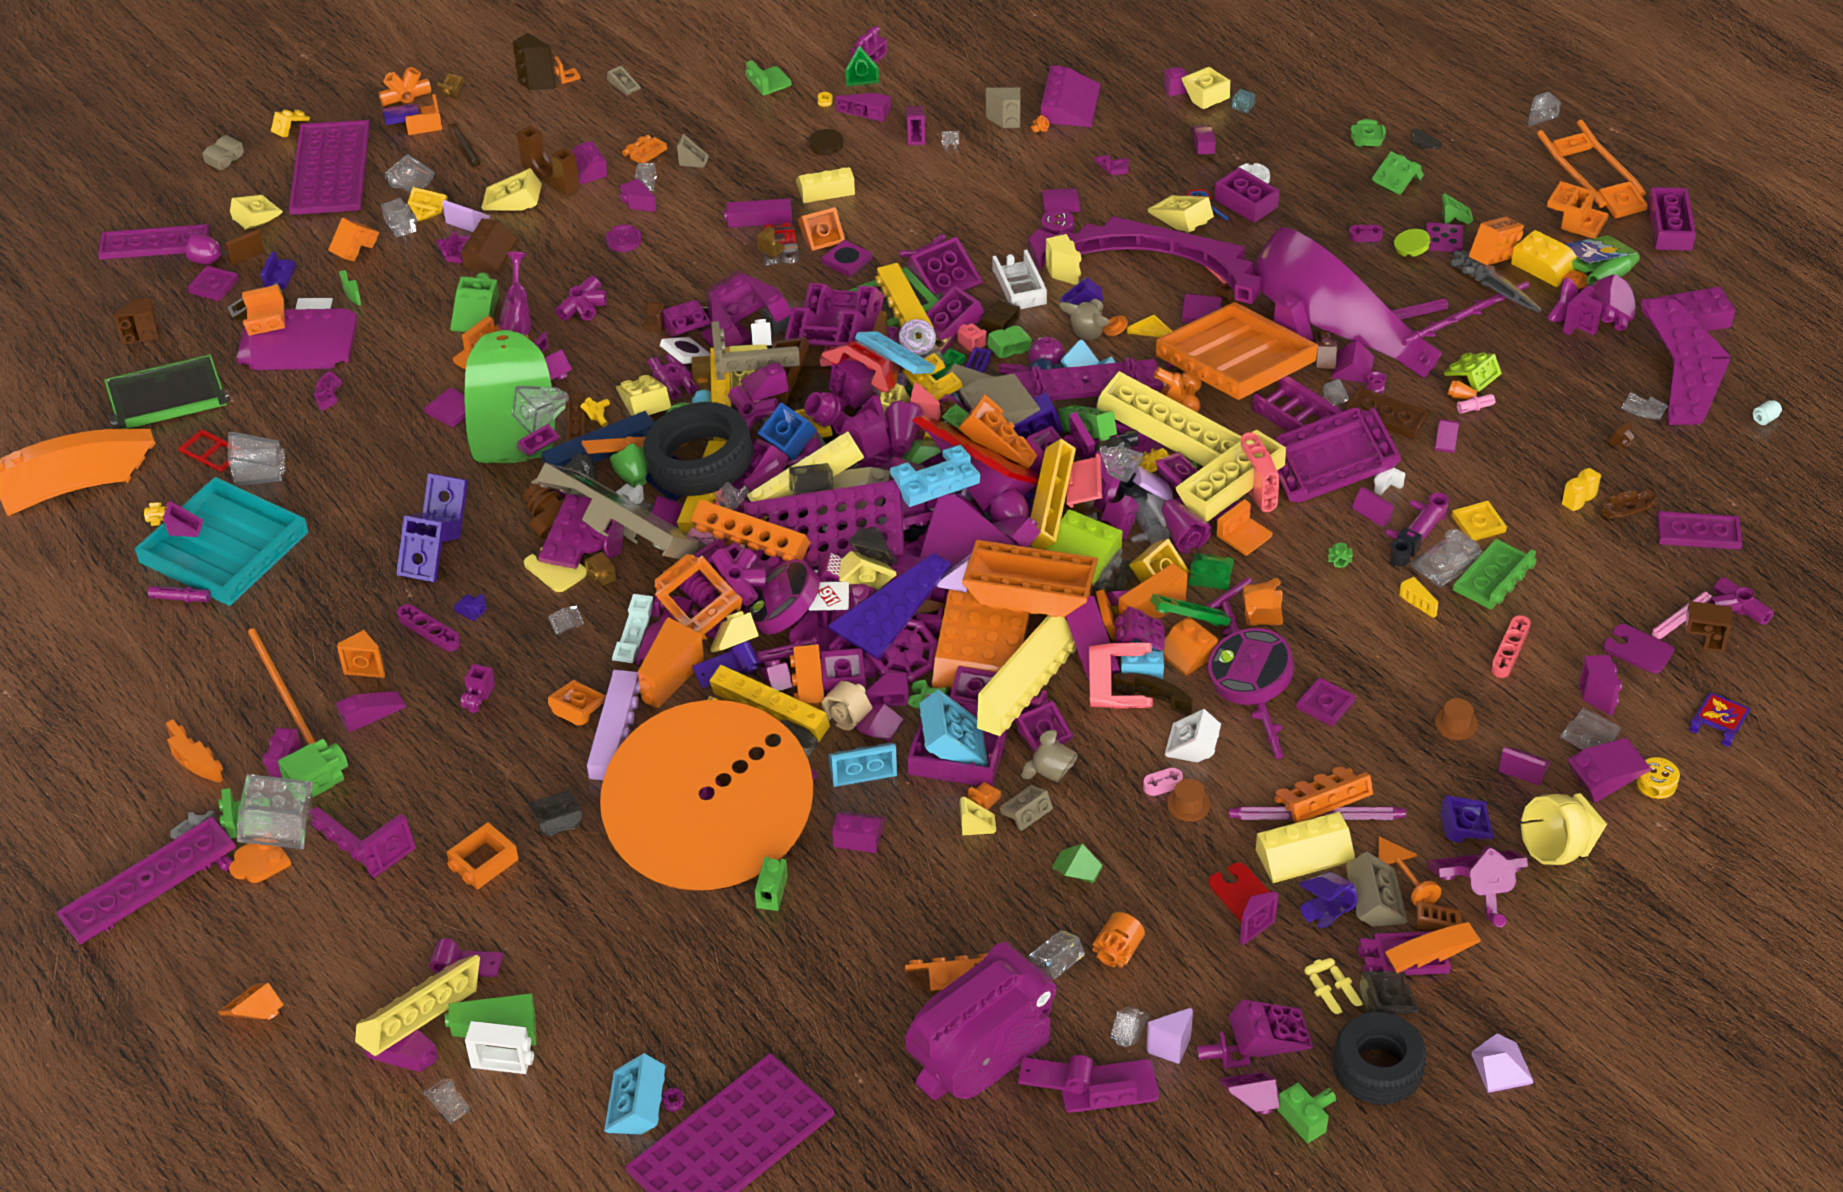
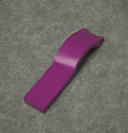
M674 596L672 598L673 601L688 616L693 608V600ZM667 608L658 623L652 624L647 630L636 659L637 665H641L665 620L669 617L677 621Z

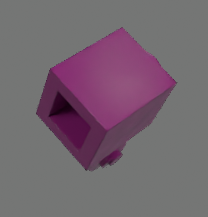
M472 664L464 678L467 693L464 692L461 696V707L467 708L471 713L479 711L483 699H488L495 686L492 668Z

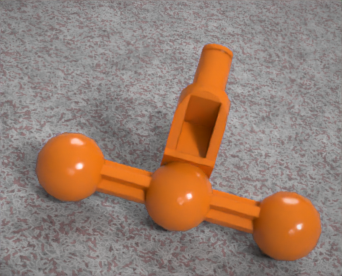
M1158 367L1154 372L1153 378L1166 383V386L1160 393L1198 413L1200 402L1195 393L1200 390L1202 380L1185 371L1180 375L1177 372L1171 373Z

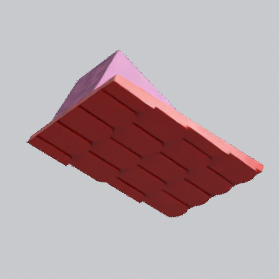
M922 415L920 417L916 416L912 420V422L926 429L942 453L943 450L961 445L971 456L970 463L980 473V483L967 487V489L984 512L990 513V501L1003 492L1015 488L1025 496L1035 485H1038L1040 475L1031 468H1026L972 441L952 425L935 419H929Z

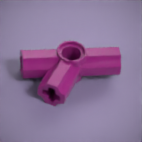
M1724 577L1719 579L1714 586V592L1720 596L1711 597V604L1732 606V612L1735 611L1741 615L1747 614L1762 625L1767 624L1773 617L1774 611L1754 598V592L1746 587L1740 588Z

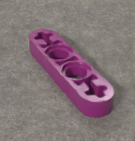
M410 604L402 605L397 609L398 620L401 624L446 651H455L460 647L459 634ZM420 621L426 622L424 625L421 626L416 625ZM434 630L441 631L439 634L436 635L431 634V632Z

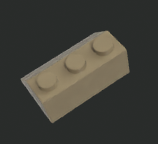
M1367 851L1346 864L1347 878L1354 884L1356 889V915L1361 921L1373 927L1400 925L1408 922L1396 872L1393 867Z

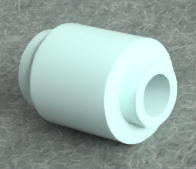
M1775 400L1766 401L1754 409V420L1760 425L1768 424L1779 417L1782 411L1781 405Z

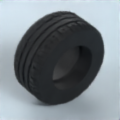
M1384 1012L1362 1014L1348 1021L1337 1036L1333 1058L1334 1072L1342 1087L1362 1101L1373 1104L1400 1102L1412 1095L1422 1081L1427 1055L1426 1046L1421 1034L1406 1020ZM1370 1049H1381L1393 1054L1400 1062L1391 1067H1377L1367 1063L1359 1054Z

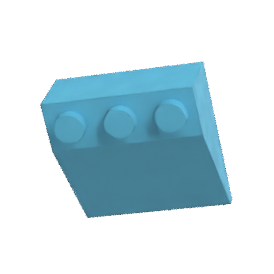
M939 689L919 703L925 748L930 753H934L942 759L966 764L974 762L976 766L982 767L988 766L983 730L977 728V717Z

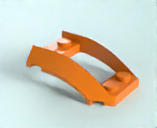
M686 554L655 579L656 597L679 623L701 633L702 639H707L704 634L736 609L740 612L741 596L723 580L703 556L698 558L694 555ZM700 570L721 595L690 619L668 594L696 571Z

